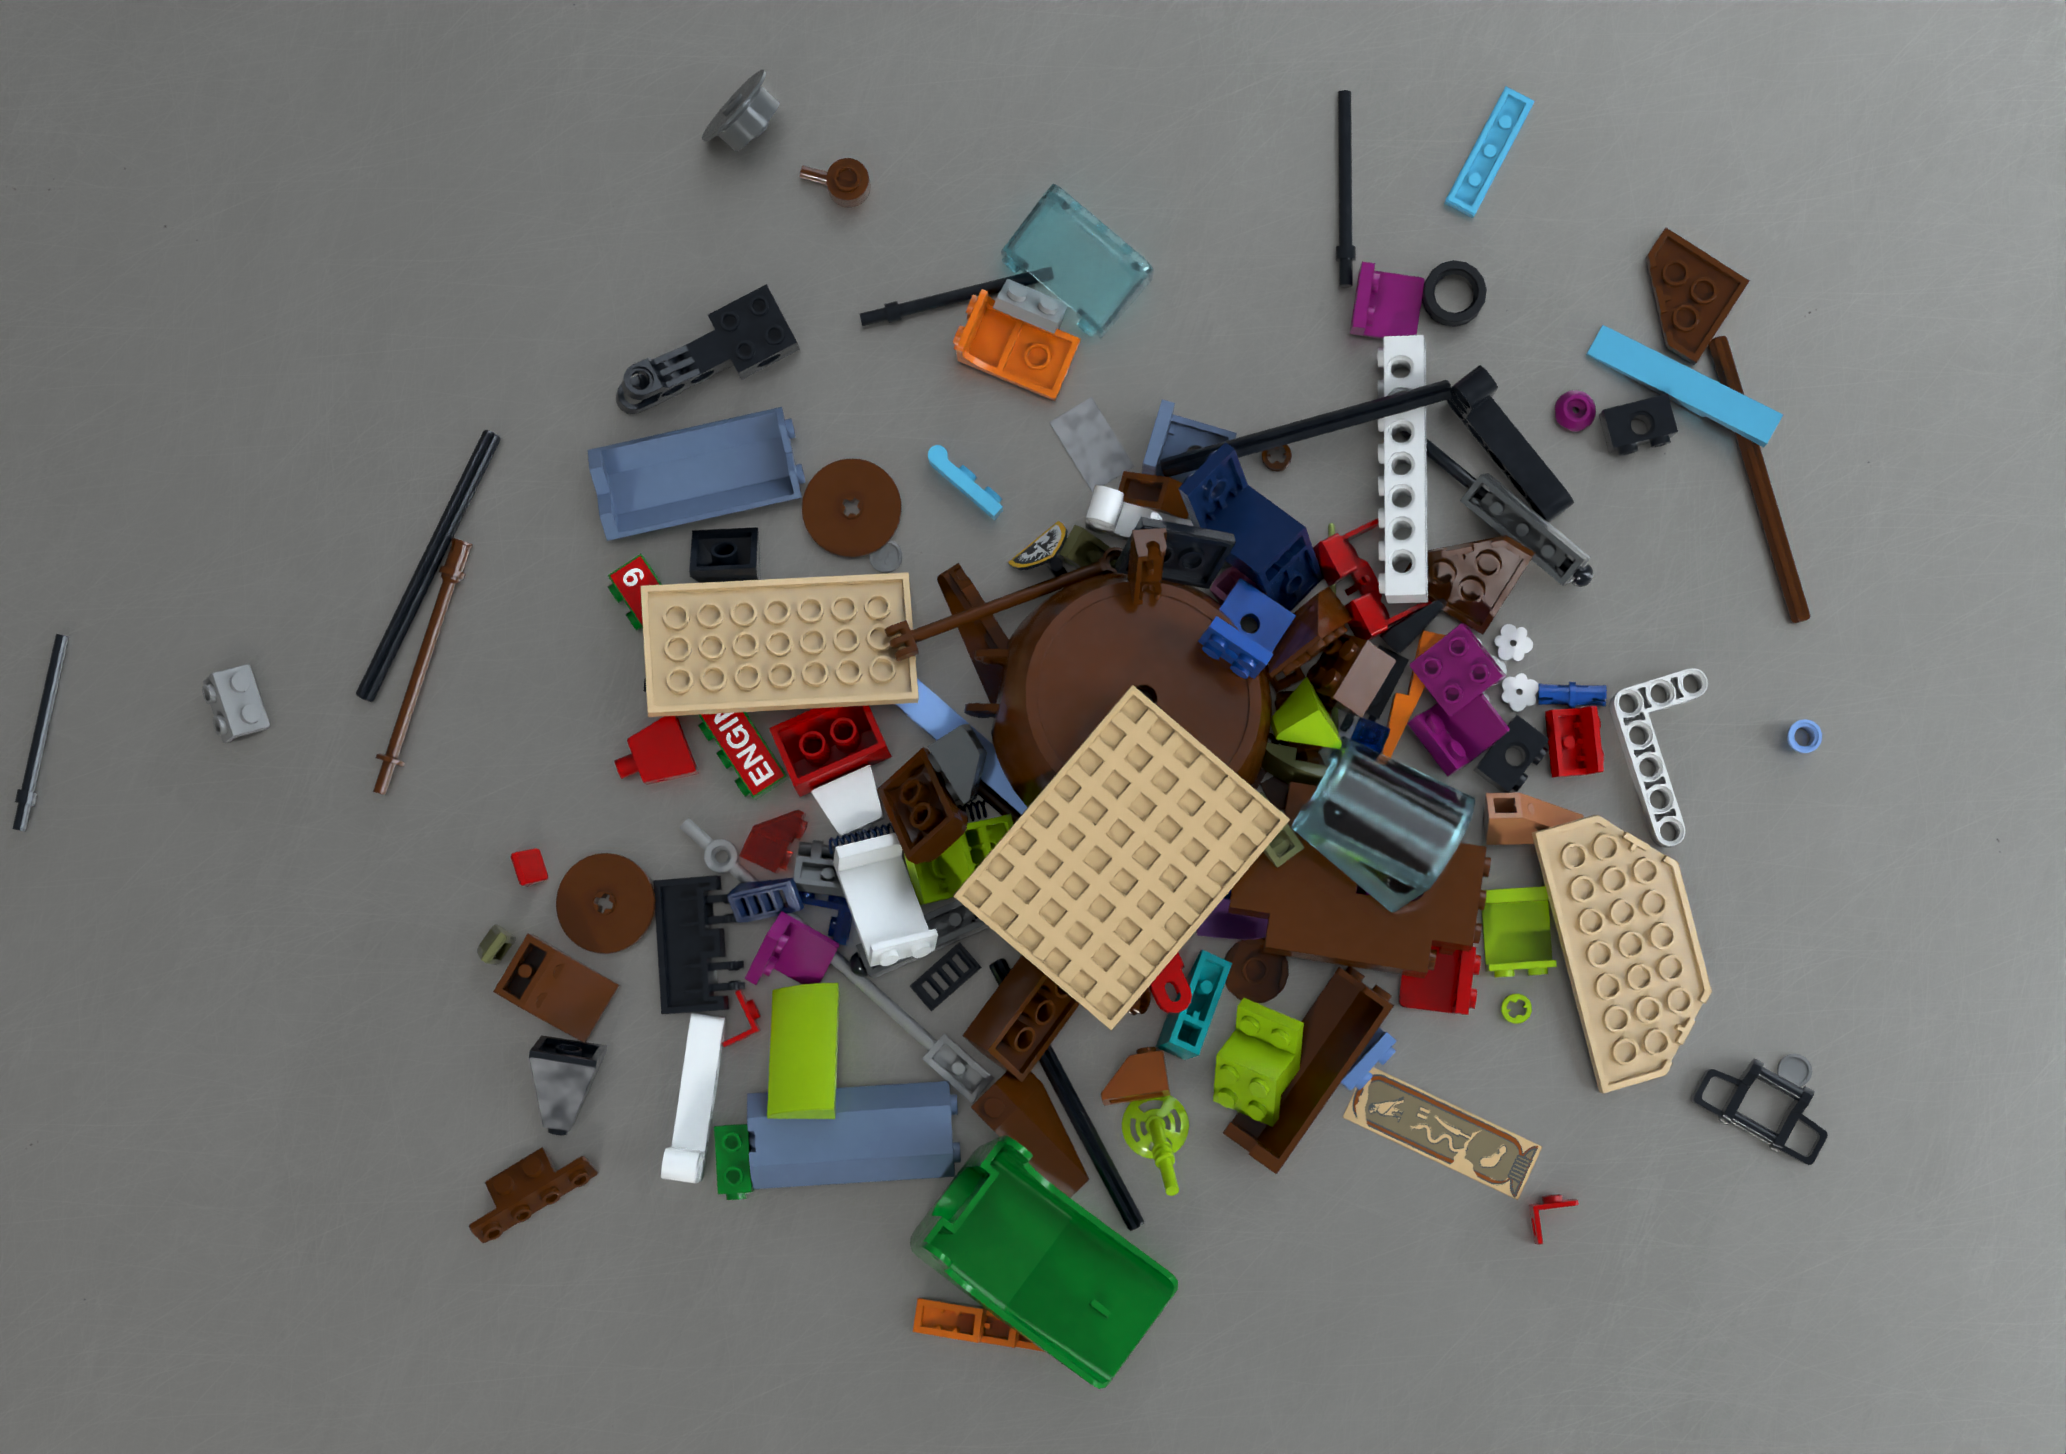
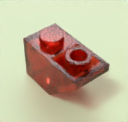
M795 810L754 825L739 856L776 874L779 873L780 869L786 871L794 855L790 848L795 838L801 840L809 822L804 820L806 813Z

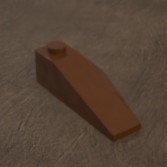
M1031 1071L1023 1082L1018 1081L1006 1072L971 1106L978 1116L999 1137L1007 1135L1024 1146L1033 1155L1028 1163L1068 1197L1071 1198L1089 1180L1043 1083Z

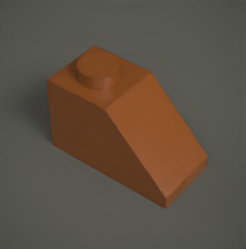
M1123 472L1118 491L1124 493L1123 502L1178 518L1188 519L1189 514L1178 489L1182 485L1181 482L1171 477Z
M1144 1047L1137 1049V1054L1129 1055L1101 1092L1104 1106L1171 1096L1163 1050L1156 1051V1047Z

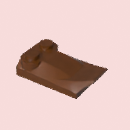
M924 747L877 789L906 859L914 864L932 862L965 833L968 824L967 814L956 806L945 786L946 783L941 773L936 772L927 757L930 751Z

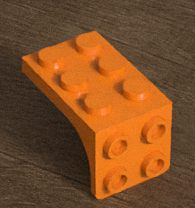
M981 289L979 296L973 294L966 309L968 314L967 324L965 327L959 326L953 340L958 361L1056 401L1081 338L1059 329L1053 334L993 309L995 300L989 296L986 290Z

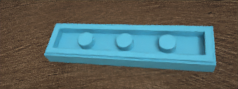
M1505 86L1444 204L1474 218L1535 102L1534 100Z

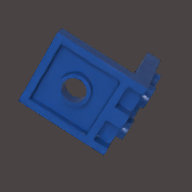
M1240 578L1219 608L1234 623L1238 630L1216 616L1198 642L1203 645L1202 650L1208 656L1217 660L1221 657L1232 664L1230 669L1236 675L1247 679L1248 676L1255 679L1274 655L1272 651L1296 615ZM1242 618H1253L1258 625L1257 631L1255 633L1245 632L1240 625Z

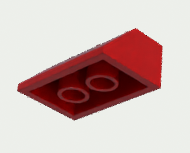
M869 705L813 708L769 728L793 786L800 797L811 793L813 789L867 765L872 766L892 757Z

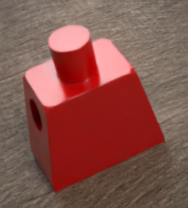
M664 716L629 737L627 742L631 754L614 760L621 779L639 772L643 783L646 785L699 774L677 716Z

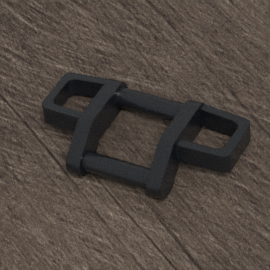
M1755 1058L1750 1062L1739 1079L1715 1069H1708L1692 1096V1101L1695 1104L1718 1116L1719 1121L1727 1125L1732 1123L1770 1144L1769 1148L1777 1153L1782 1151L1806 1165L1814 1163L1828 1137L1827 1132L1802 1114L1813 1098L1815 1091L1806 1086L1801 1088L1763 1067L1764 1063ZM1712 1077L1720 1078L1735 1085L1722 1111L1702 1099V1094ZM1756 1078L1794 1099L1776 1132L1737 1111ZM1798 1120L1817 1134V1139L1807 1156H1803L1785 1146Z

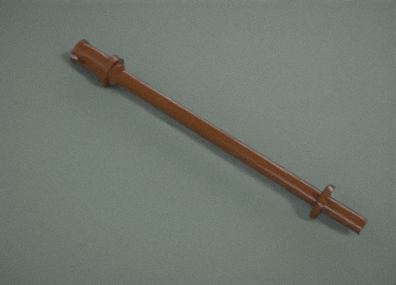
M452 538V544L445 565L440 566L439 573H441L443 581L386 754L380 753L376 755V758L382 760L383 763L373 792L382 795L387 793L395 766L404 767L405 762L398 759L455 584L459 583L460 580H464L466 575L463 571L473 545L459 539Z

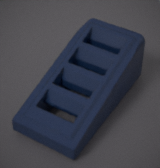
M794 878L739 883L727 895L737 923L779 916L781 911L786 914L793 913L804 908ZM781 889L787 901L786 903L783 902L782 896L780 894L779 890ZM768 892L770 893L771 898H772V901H773L774 904H772Z

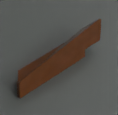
M959 563L937 577L952 615L985 603ZM990 615L960 626L958 630L990 704H996L1003 664L986 665L974 659L975 650L1007 648L1009 639L995 617Z

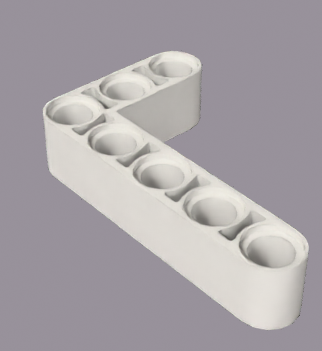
M1095 485L1085 518V527L1087 529L1125 541L1129 540L1132 530L1135 529L1140 518H1150L1152 512L1159 513L1163 521L1193 526L1190 520L1123 502L1124 493L1100 485ZM1225 561L1221 568L1228 569L1232 565Z
M1696 668L1682 670L1624 688L1614 694L1609 703L1614 725L1650 836L1656 845L1663 848L1681 843L1685 837L1686 830L1649 714L1692 701L1703 695L1708 687V679L1705 673ZM1685 676H1691L1696 679L1698 689L1695 693H1689L1684 689L1682 682ZM1653 686H1660L1665 690L1666 700L1664 703H1657L1652 699L1651 689ZM1621 696H1629L1634 701L1635 707L1632 713H1626L1620 709L1619 699ZM1636 727L1643 731L1645 740L1642 745H1636L1631 742L1629 738L1631 728ZM1643 759L1653 762L1655 772L1652 777H1646L1640 772L1639 765ZM1653 791L1661 792L1664 795L1665 805L1662 809L1654 808L1651 805L1650 795ZM1663 823H1669L1674 826L1676 835L1672 841L1662 838L1660 828Z
M694 1012L691 1014L672 1147L665 1149L661 1179L695 1184L703 1180L723 1049L722 1042H724L726 1017Z

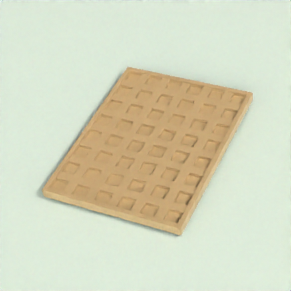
M1131 685L955 892L953 897L1112 1031L1290 819L1134 685Z

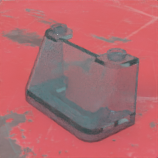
M1052 184L1001 250V255L1004 256L1002 262L1015 273L1019 270L1029 272L1076 312L1080 320L1077 325L1090 337L1096 334L1100 339L1103 338L1153 280L1154 269L1144 257L1056 184Z

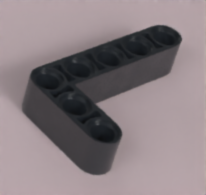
M1478 365L1451 387L1453 397L1446 400L1451 409L1537 514L1550 523L1574 504L1569 492L1492 398L1498 386L1484 367Z

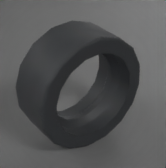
M1452 260L1441 263L1430 272L1424 283L1422 301L1426 312L1433 320L1442 325L1456 327L1467 324L1478 315L1485 303L1487 288L1484 278L1477 268L1467 262ZM1452 274L1461 275L1466 278L1472 285L1474 292L1473 301L1470 306L1464 311L1457 313L1447 312L1442 309L1436 302L1434 295L1435 287L1439 280Z

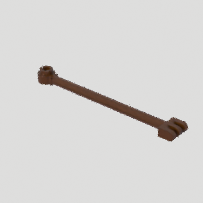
M1119 547L1109 548L1104 553L1103 558L1098 559L1097 562L910 630L907 620L891 625L885 629L887 637L901 634V636L890 640L891 648L896 649L906 646V648L894 653L897 661H901L919 654L916 643L1063 589L1084 579L1100 574L1117 573L1116 568H1112L1109 563L1117 560L1123 549Z

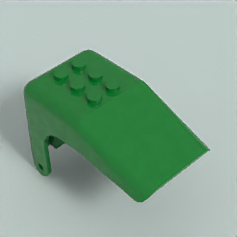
M1003 1135L979 1146L914 1230L910 1238L912 1252L998 1319L1089 1384L1098 1389L1106 1388L1178 1290V1280L1170 1271L1093 1216L1039 1174L1028 1163L1033 1155L1016 1140Z

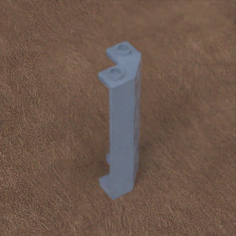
M778 407L587 450L589 470L597 493L599 516L607 541L802 498L800 484H804L806 481L802 464H795L790 439L796 438L792 419H785L783 408Z
M949 1081L836 1088L835 1119H767L768 1092L747 1094V1130L749 1131L750 1142L749 1166L753 1189L955 1177V1163L961 1162L960 1142H953L952 1115H958L957 1094L950 1095Z

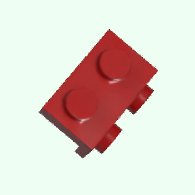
M1597 706L1545 711L1552 778L1584 776L1603 772L1604 752L1601 746V721L1598 716Z

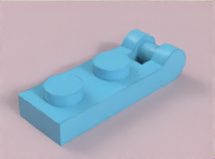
M935 445L929 449L928 459L932 468L995 521L1003 512V506L1000 504L1002 498L990 487L987 486L983 490L974 482L977 479L976 475L967 467L962 465L958 468L949 461L947 450L943 446Z

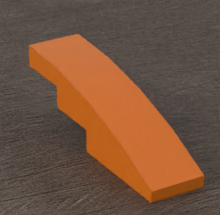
M925 1298L917 1299L913 1332L976 1343L983 1342L1012 1348L1019 1347L1043 1351L983 1306Z

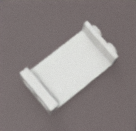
M896 833L835 847L833 865L870 967L876 965L889 966L900 959L911 956L915 958L924 957L931 953V951H935L938 937L936 929H928L902 858L903 850Z

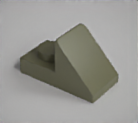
M1074 525L1059 554L1064 557L1063 561L1078 569L1097 562L1098 559L1103 558L1104 553L1111 547L1086 529ZM1117 560L1109 563L1112 568H1116L1115 563Z

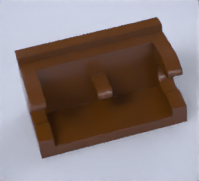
M1166 528L1132 530L1127 580L1133 605L1143 604L1144 592L1142 591L1145 589H1150L1154 592L1156 601L1161 598L1162 587L1160 581H1162L1164 556L1167 548Z

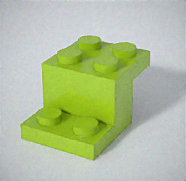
M1011 814L968 823L965 833L932 862L914 864L908 861L905 856L910 880L919 904L924 905L954 898L955 892L1012 827Z
M1243 998L1237 1006L1236 1029L1216 1054L1213 1101L1273 1127L1279 1119L1281 1095L1300 1070L1304 1023Z

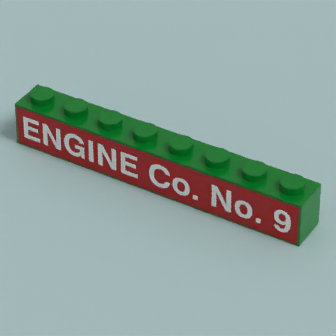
M640 554L610 573L608 577L612 584L607 586L618 603L623 600L630 609L626 616L636 631L640 628L643 629L641 586L662 585L645 557ZM746 712L699 714L703 721L698 725L708 741L715 739L721 748L716 754L726 769L734 768L739 776L734 781L745 797L751 794L757 800L789 779Z

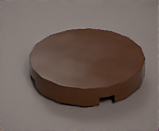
M1265 938L1241 940L1235 943L1225 955L1224 960L1232 963L1225 985L1228 991L1239 1000L1246 998L1256 1003H1265L1275 998L1286 985L1289 976L1288 961L1285 956L1264 953Z

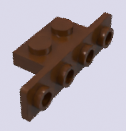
M541 1147L485 1182L496 1208L471 1223L469 1228L482 1243L494 1240L507 1229L529 1219L538 1210L557 1202L561 1196L574 1188L585 1185L598 1172L585 1156L577 1158L556 1171L548 1153Z

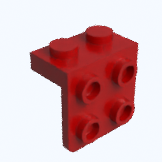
M1431 946V949L1437 950L1434 970H1428L1425 978L1401 975L1398 999L1400 1006L1469 1015V1008L1475 1009L1477 989L1472 988L1473 975H1479L1481 955H1476V947H1472L1469 952L1455 950L1452 955L1439 953V947Z

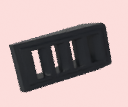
M1444 598L1435 600L1390 627L1380 637L1397 653L1403 652L1448 605L1447 601Z
M959 942L912 983L910 988L932 1012L982 967ZM958 955L969 970L964 973L952 958ZM946 963L959 977L955 982L942 968ZM936 972L949 986L945 991L932 977ZM925 981L938 993L939 996L935 1000L923 988L922 984Z

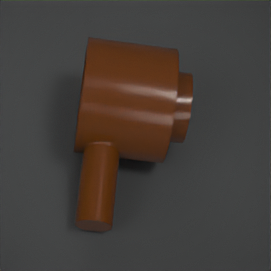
M852 158L839 159L830 166L828 171L802 165L799 178L827 185L832 200L842 207L852 208L859 206L869 196L871 188L869 175L865 166L858 160Z

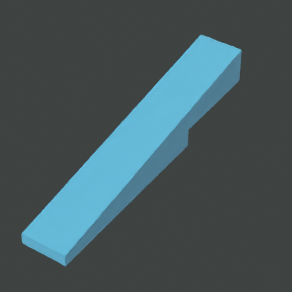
M1602 325L1586 354L1660 395L1668 393L1669 400L1702 418L1706 416L1762 447L1768 444L1783 414Z

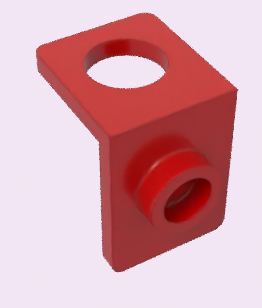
M742 990L735 991V994L750 1023L751 1029L722 1042L723 1047L733 1045L761 1031L756 1019L761 1017L753 999L747 1001Z
M1562 1194L1542 1196V1203L1529 1204L1534 1243L1538 1245L1543 1244L1539 1210L1579 1205L1578 1200H1563Z

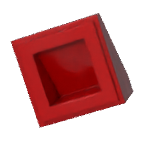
M534 848L511 854L512 856L510 857L520 885L527 887L548 879V873L539 849Z

